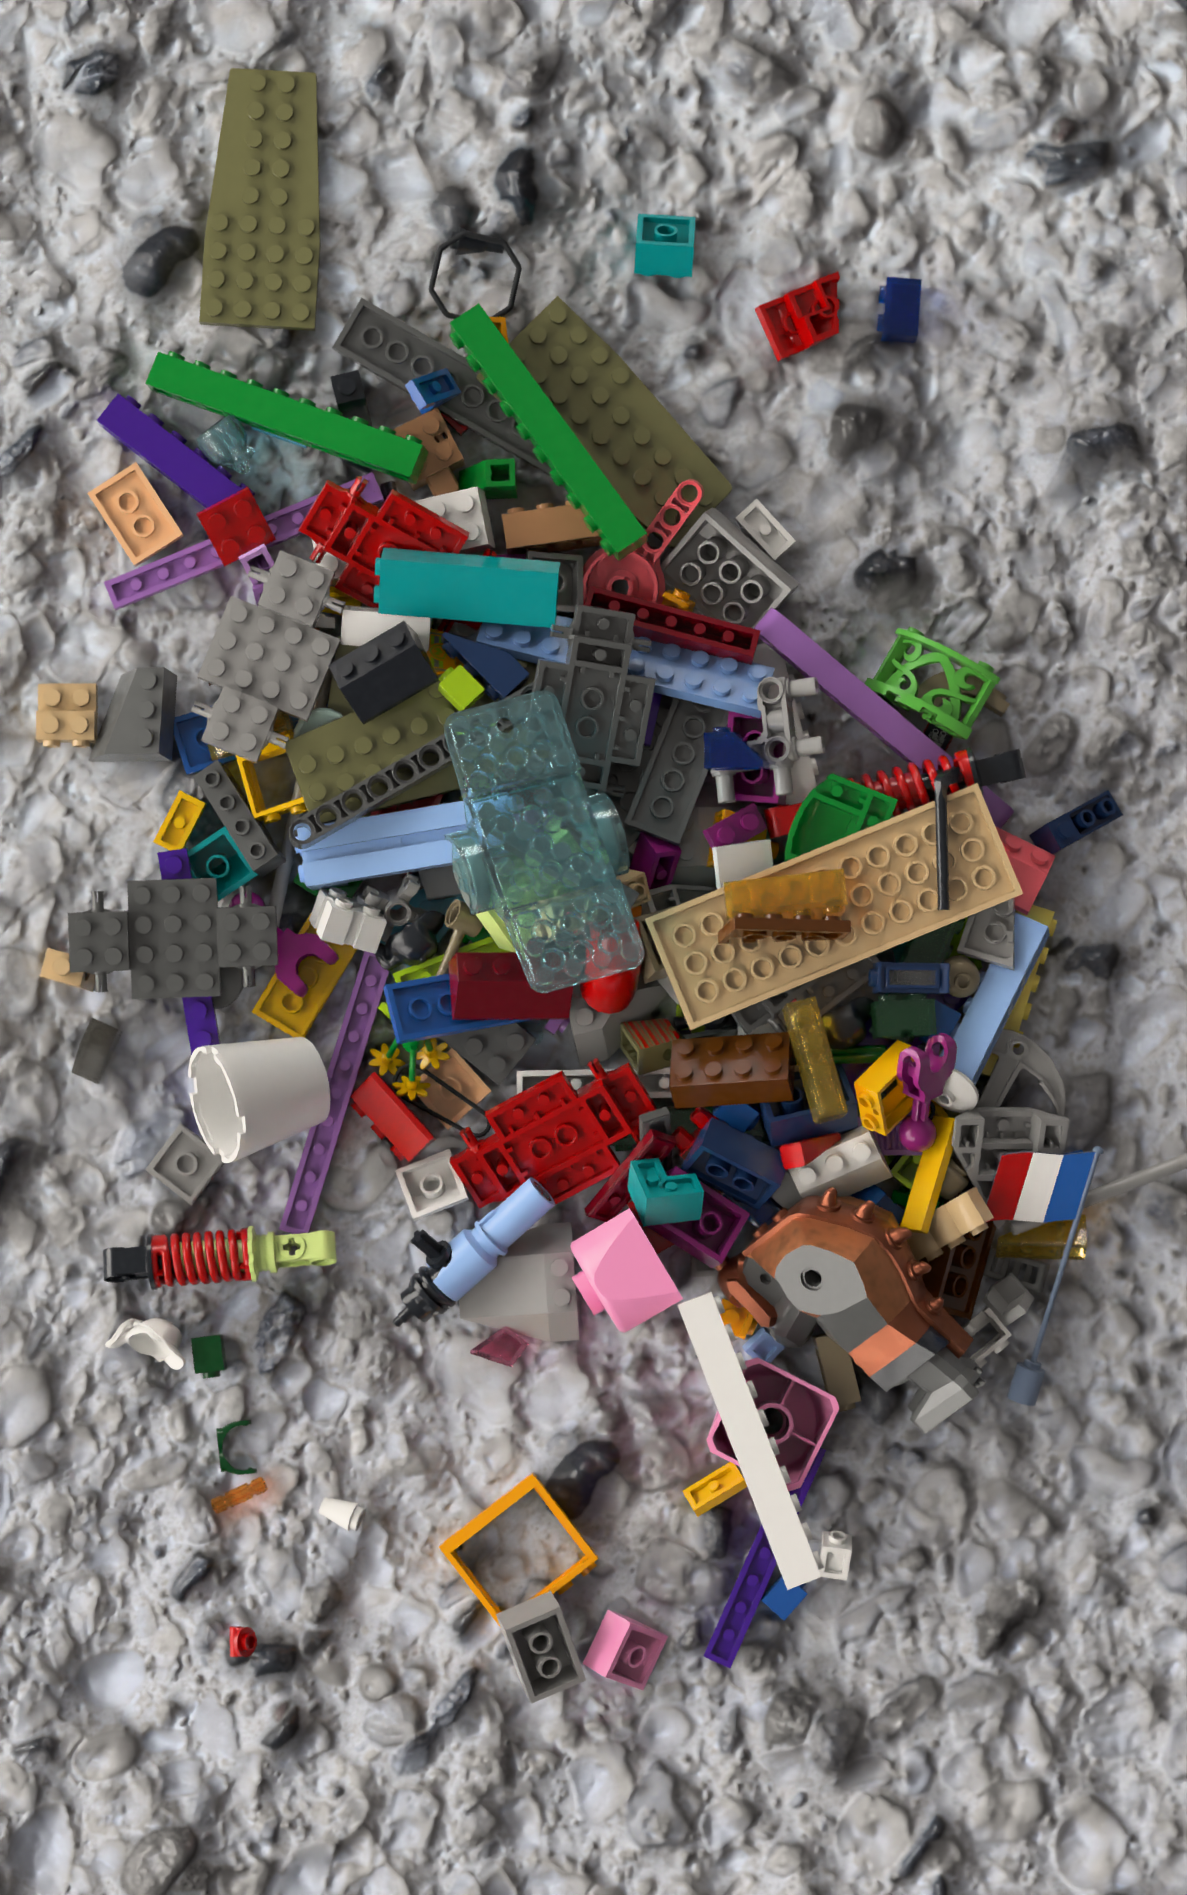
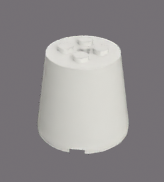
M304 1037L206 1045L198 1047L191 1055L188 1077L194 1078L195 1092L190 1093L194 1116L208 1148L214 1155L220 1154L224 1163H231L316 1126L324 1122L328 1117L331 1099L327 1073L318 1051Z

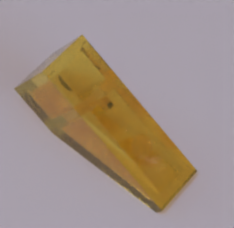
M1081 1214L1068 1260H1084L1087 1249L1085 1214ZM1073 1220L1048 1222L1015 1236L1012 1232L998 1237L995 1257L1062 1259Z

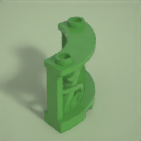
M909 627L908 630L897 628L895 634L898 637L873 679L867 678L864 684L888 704L906 711L911 709L919 713L923 712L922 719L955 738L967 740L972 732L971 727L993 688L999 683L1001 678L993 674L995 669L989 664L979 661L977 664L958 652L924 637L922 632L913 627ZM914 646L915 651L912 654H907L910 647ZM924 650L929 651L931 653L924 654ZM905 658V660L907 661V663L904 664V665H902L901 663H902L903 659ZM952 662L962 668L956 672ZM940 663L946 674L949 690L937 688L924 694L921 699L917 698L919 685L912 671L925 665ZM907 676L911 681V685L908 689L903 690L901 687L904 683H907L904 679ZM969 676H975L984 682L975 698L961 694V689L964 691L975 689L974 685L966 683ZM936 697L950 698V702L942 698L943 705L940 707L934 705ZM962 702L971 705L960 722Z

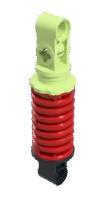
M253 1226L242 1228L240 1231L229 1229L227 1231V1238H225L223 1230H217L215 1233L216 1239H213L211 1231H206L204 1233V1240H202L200 1232H194L193 1241H191L189 1233H183L182 1242H180L179 1235L175 1233L170 1236L171 1246L168 1245V1238L165 1234H148L146 1246L112 1247L103 1250L104 1281L119 1283L129 1280L149 1279L152 1290H157L163 1285L174 1287L177 1282L181 1286H187L189 1282L192 1285H198L200 1281L203 1284H209L211 1281L221 1283L222 1280L227 1283L233 1280L238 1282H257L259 1272L269 1270L271 1273H277L278 1268L310 1265L327 1266L337 1262L335 1232L320 1230L311 1233L275 1235V1232L272 1231L268 1232L267 1235H257ZM291 1246H297L295 1255L289 1254Z

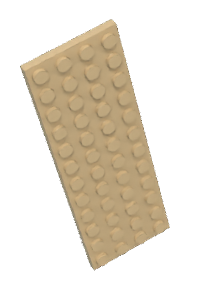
M978 783L947 795L950 910H938L935 801H932L646 918L645 922L689 1029L692 1030L1022 895V889ZM740 913H751L755 918H764L765 915L781 914L783 918L793 919L797 915H810L812 919L820 920L826 916H839L840 920H851V933L842 940L802 941L801 935H796V939L786 942H774L772 936H768L765 939L757 940L756 943H744L743 937H732L729 939V943L718 944V931L732 920L735 915Z

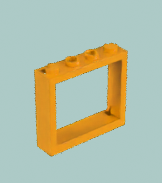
M534 1472L439 1546L499 1626L496 1614L502 1612V1610L455 1549L533 1488L585 1556L530 1599L549 1591L552 1594L557 1591L561 1595L574 1585L571 1581L579 1573L584 1577L597 1566L595 1561L598 1559V1555Z

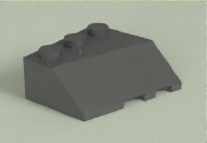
M165 667L135 668L122 674L88 761H172L177 675Z

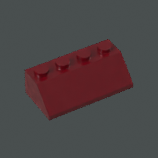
M456 952L448 963L452 1020L569 1018L574 986L572 952Z

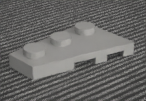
M1015 898L969 916L957 948L958 954L1014 970Z

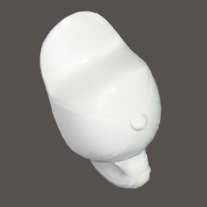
M135 1318L128 1319L119 1326L113 1337L105 1344L108 1348H118L128 1343L135 1351L151 1355L159 1362L165 1361L175 1370L181 1369L186 1363L185 1358L178 1351L182 1341L180 1330L172 1322L162 1318H151L146 1321Z

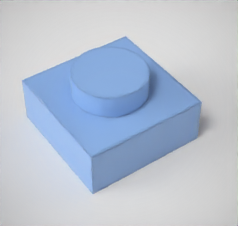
M761 1327L742 1346L744 1351L752 1358L758 1357L769 1363L785 1348L784 1345L774 1340L769 1330L765 1327Z

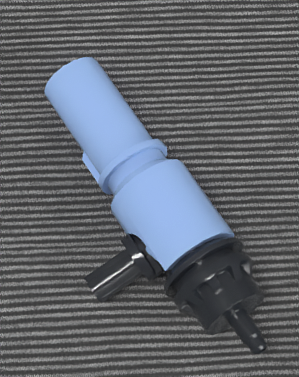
M530 1177L495 1210H491L481 1220L478 1219L474 1223V1229H463L449 1243L444 1240L437 1242L423 1229L415 1231L411 1243L427 1255V1266H421L418 1269L419 1273H415L410 1278L409 1286L400 1294L406 1307L393 1319V1323L400 1327L414 1315L422 1322H427L433 1315L444 1314L449 1309L448 1306L453 1307L457 1301L497 1266V1257L499 1255L505 1256L508 1253L507 1248L555 1206V1202L548 1191L537 1180Z

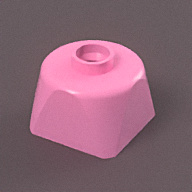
M630 1208L573 1241L570 1245L572 1253L583 1270L572 1277L574 1283L593 1315L595 1316L606 1309L620 1332L625 1333L683 1299Z
M758 1357L745 1361L747 1369L742 1370L746 1382L752 1380L758 1397L754 1398L753 1401L757 1410L775 1408L783 1416L781 1429L774 1434H767L768 1439L774 1437L780 1454L775 1455L779 1467L785 1465L791 1482L786 1484L788 1491L798 1489L802 1486L839 1411L837 1399L830 1393ZM717 1411L706 1439L709 1450L715 1455L739 1466L720 1414Z

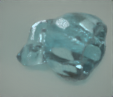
M228 415L222 418L196 438L198 448L211 462L232 468L241 474H247L250 471L249 460L252 458L255 450L248 446L246 431L236 417Z

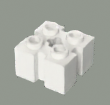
M331 887L330 890L320 888L309 918L313 928L317 929L316 933L319 938L339 945H351L355 949L376 954L387 924L383 914L380 913L381 910L378 907H372L364 903L366 897L359 894L357 898L346 897L347 893L341 889Z

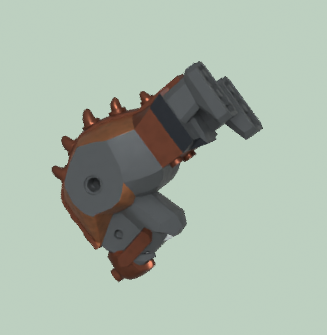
M834 1187L828 1188L822 1196H807L789 1210L786 1207L781 1209L772 1218L773 1222L770 1225L764 1223L752 1233L754 1239L742 1252L731 1259L726 1255L722 1264L714 1267L718 1271L717 1282L726 1298L738 1308L745 1307L761 1327H769V1332L776 1342L789 1348L802 1347L810 1339L819 1324L828 1337L843 1348L853 1358L854 1362L886 1392L892 1387L901 1385L909 1380L918 1385L919 1389L909 1402L908 1408L912 1412L910 1420L923 1434L929 1432L970 1402L980 1393L977 1388L986 1384V1381L980 1375L983 1370L974 1360L963 1356L974 1339L942 1307L944 1299L941 1297L934 1298L925 1287L922 1278L923 1274L930 1272L932 1267L926 1262H918L914 1259L907 1239L913 1233L905 1227H900L892 1212L875 1205L873 1201H864L851 1196L837 1197L838 1192Z

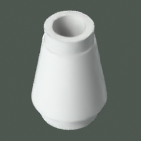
M325 1497L321 1503L319 1514L324 1515L347 1531L351 1529L357 1531L364 1519L365 1509L360 1507L359 1503Z

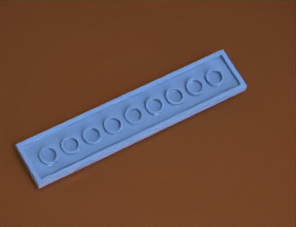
M557 615L555 625L569 627L573 619ZM483 622L476 639L477 643L508 652L515 659L535 664L538 663V659L566 663L568 651L567 639L550 637V631L555 630L547 627ZM634 637L636 639L650 640L647 637ZM651 641V646H645L651 648L649 653L632 650L627 673L655 678L654 693L761 718V711L758 710L757 688L764 678L773 677L775 668L753 662L752 665L737 662L733 658H721L708 655L704 651H692L680 648L676 644H663Z

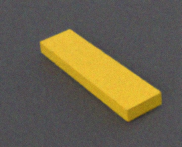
M933 1116L932 1122L937 1132L936 1139L929 1149L922 1152L900 1227H905L911 1232L928 1234L953 1151L951 1144L955 1118Z

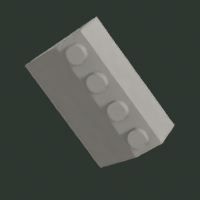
M713 507L701 515L661 563L665 577V589L674 591L675 588H678L690 594L689 599L696 603L692 610L693 613L753 629L770 608L778 610L800 585L720 511Z

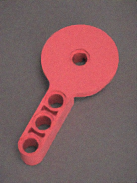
M688 479L678 485L646 529L647 542L620 561L613 554L608 556L603 548L597 550L589 557L583 566V605L585 604L590 585L615 592L613 585L616 580L627 581L629 589L626 595L662 604L666 584L660 565V558L704 496L703 486L698 481ZM693 485L696 487L698 496L694 501L685 500L682 495L684 486ZM670 508L676 509L680 513V521L676 525L669 524L665 519V513ZM657 532L662 536L663 544L660 548H653L649 545L648 536L650 533Z

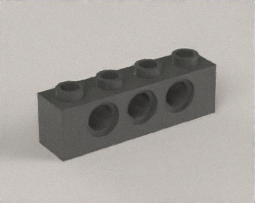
M216 760L194 775L195 780L224 826H226L253 872L264 877L287 861L263 822L253 817L246 795L226 765Z

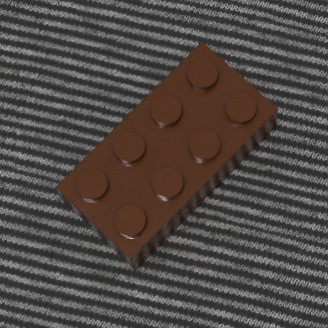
M790 1032L672 1040L669 1088L676 1109L793 1101L795 1050Z

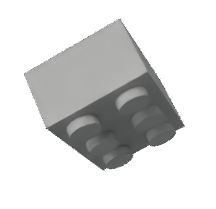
M551 1591L496 1614L520 1683L531 1704L586 1681L562 1610Z

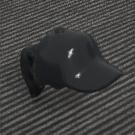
M437 911L423 913L414 923L407 924L402 931L390 935L385 945L379 943L375 956L380 966L389 971L399 967L401 964L413 966L431 959L438 952L436 935L445 923V915Z
M857 997L846 1005L837 1006L834 1011L825 1013L814 1021L812 1026L799 1021L794 1023V1027L799 1030L801 1039L809 1050L815 1051L825 1046L839 1050L849 1049L865 1039L867 1033L865 1023L877 1011L878 1005L871 998Z

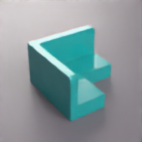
M659 1158L630 1161L627 1188L643 1226L692 1221L701 1218L704 1190L696 1173L667 1176Z

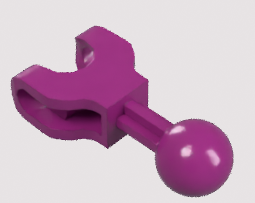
M252 892V903L265 906L263 899L258 894ZM240 893L231 899L229 907L240 904ZM277 926L279 965H275L276 976L297 996L303 998L308 993V986L302 981L298 973L301 961L308 956H316L327 964L333 965L339 960V957L318 935L311 933L295 934L289 928L283 932Z
M939 1033L929 1038L925 1051L911 1046L901 1051L899 1055L896 1074L903 1083V1094L913 1098L911 1115L906 1117L900 1124L898 1136L901 1144L912 1152H923L929 1149L936 1139V1127L932 1120L928 1118L930 1100L943 1095L944 1085L954 1070L957 1054L956 1042L945 1033ZM940 1043L944 1047V1056L942 1057L939 1056Z

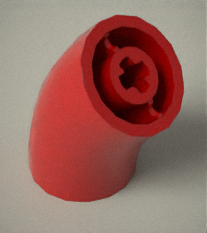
M621 917L608 918L584 930L586 959L580 981V991L586 1003L598 1012L613 1014L623 1011L633 1000L638 987L642 958L641 928L637 920L627 917L625 920Z

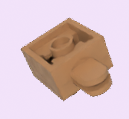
M438 407L393 429L396 432V436L405 438L406 435H411L422 440V445L429 452L416 485L409 482L413 491L427 484L433 496L459 491V483L453 471L465 466L464 458Z

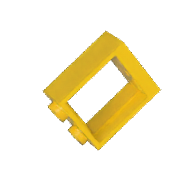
M291 734L283 735L289 737V740L294 738V735ZM268 743L262 750L258 762L287 752L279 746ZM236 756L252 815L255 819L264 821L265 824H270L281 820V815L289 812L292 815L307 812L303 797L266 809L254 762Z
M897 1040L854 1082L862 1126L869 1131H875L884 1136H887L912 1110L913 1098L903 1094V1083L896 1074L900 1052L911 1047V1045ZM896 1079L897 1085L882 1099L881 1093Z

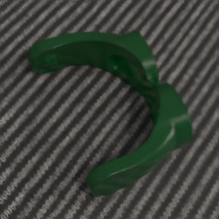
M251 1420L235 1421L222 1428H216L221 1472L237 1475L257 1473V1468L236 1469L226 1460L223 1453V1441L226 1434L236 1426L252 1424Z

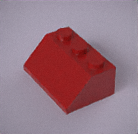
M375 1071L350 1096L354 1100L351 1107L361 1118L367 1115L374 1124L370 1128L381 1140L387 1137L391 1141L393 1146L390 1150L401 1162L405 1158L409 1162L413 1161L436 1140L435 1136L407 1105L396 1096V1093Z

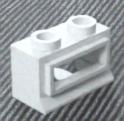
M985 1307L962 1327L972 1337L990 1322L998 1332L996 1336L969 1357L980 1368L987 1363L985 1357L992 1351L998 1354L1009 1345L1010 1342L1007 1339L1012 1335L988 1307Z

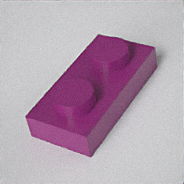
M751 803L702 832L712 849V847L743 843L768 828L755 803Z

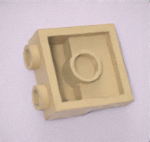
M96 683L38 684L36 740L39 743H43V747L59 748L61 743H72V747L87 748L90 747V743H95L97 740L98 685Z

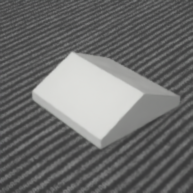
M450 1148L395 1170L414 1221L469 1200L463 1182L450 1164V1157H452Z

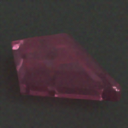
M505 1326L470 1350V1353L512 1367L529 1343Z

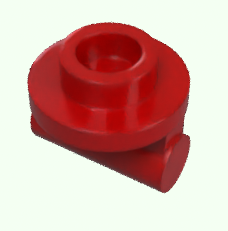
M230 1626V1657L251 1656L257 1646L254 1630L250 1627Z

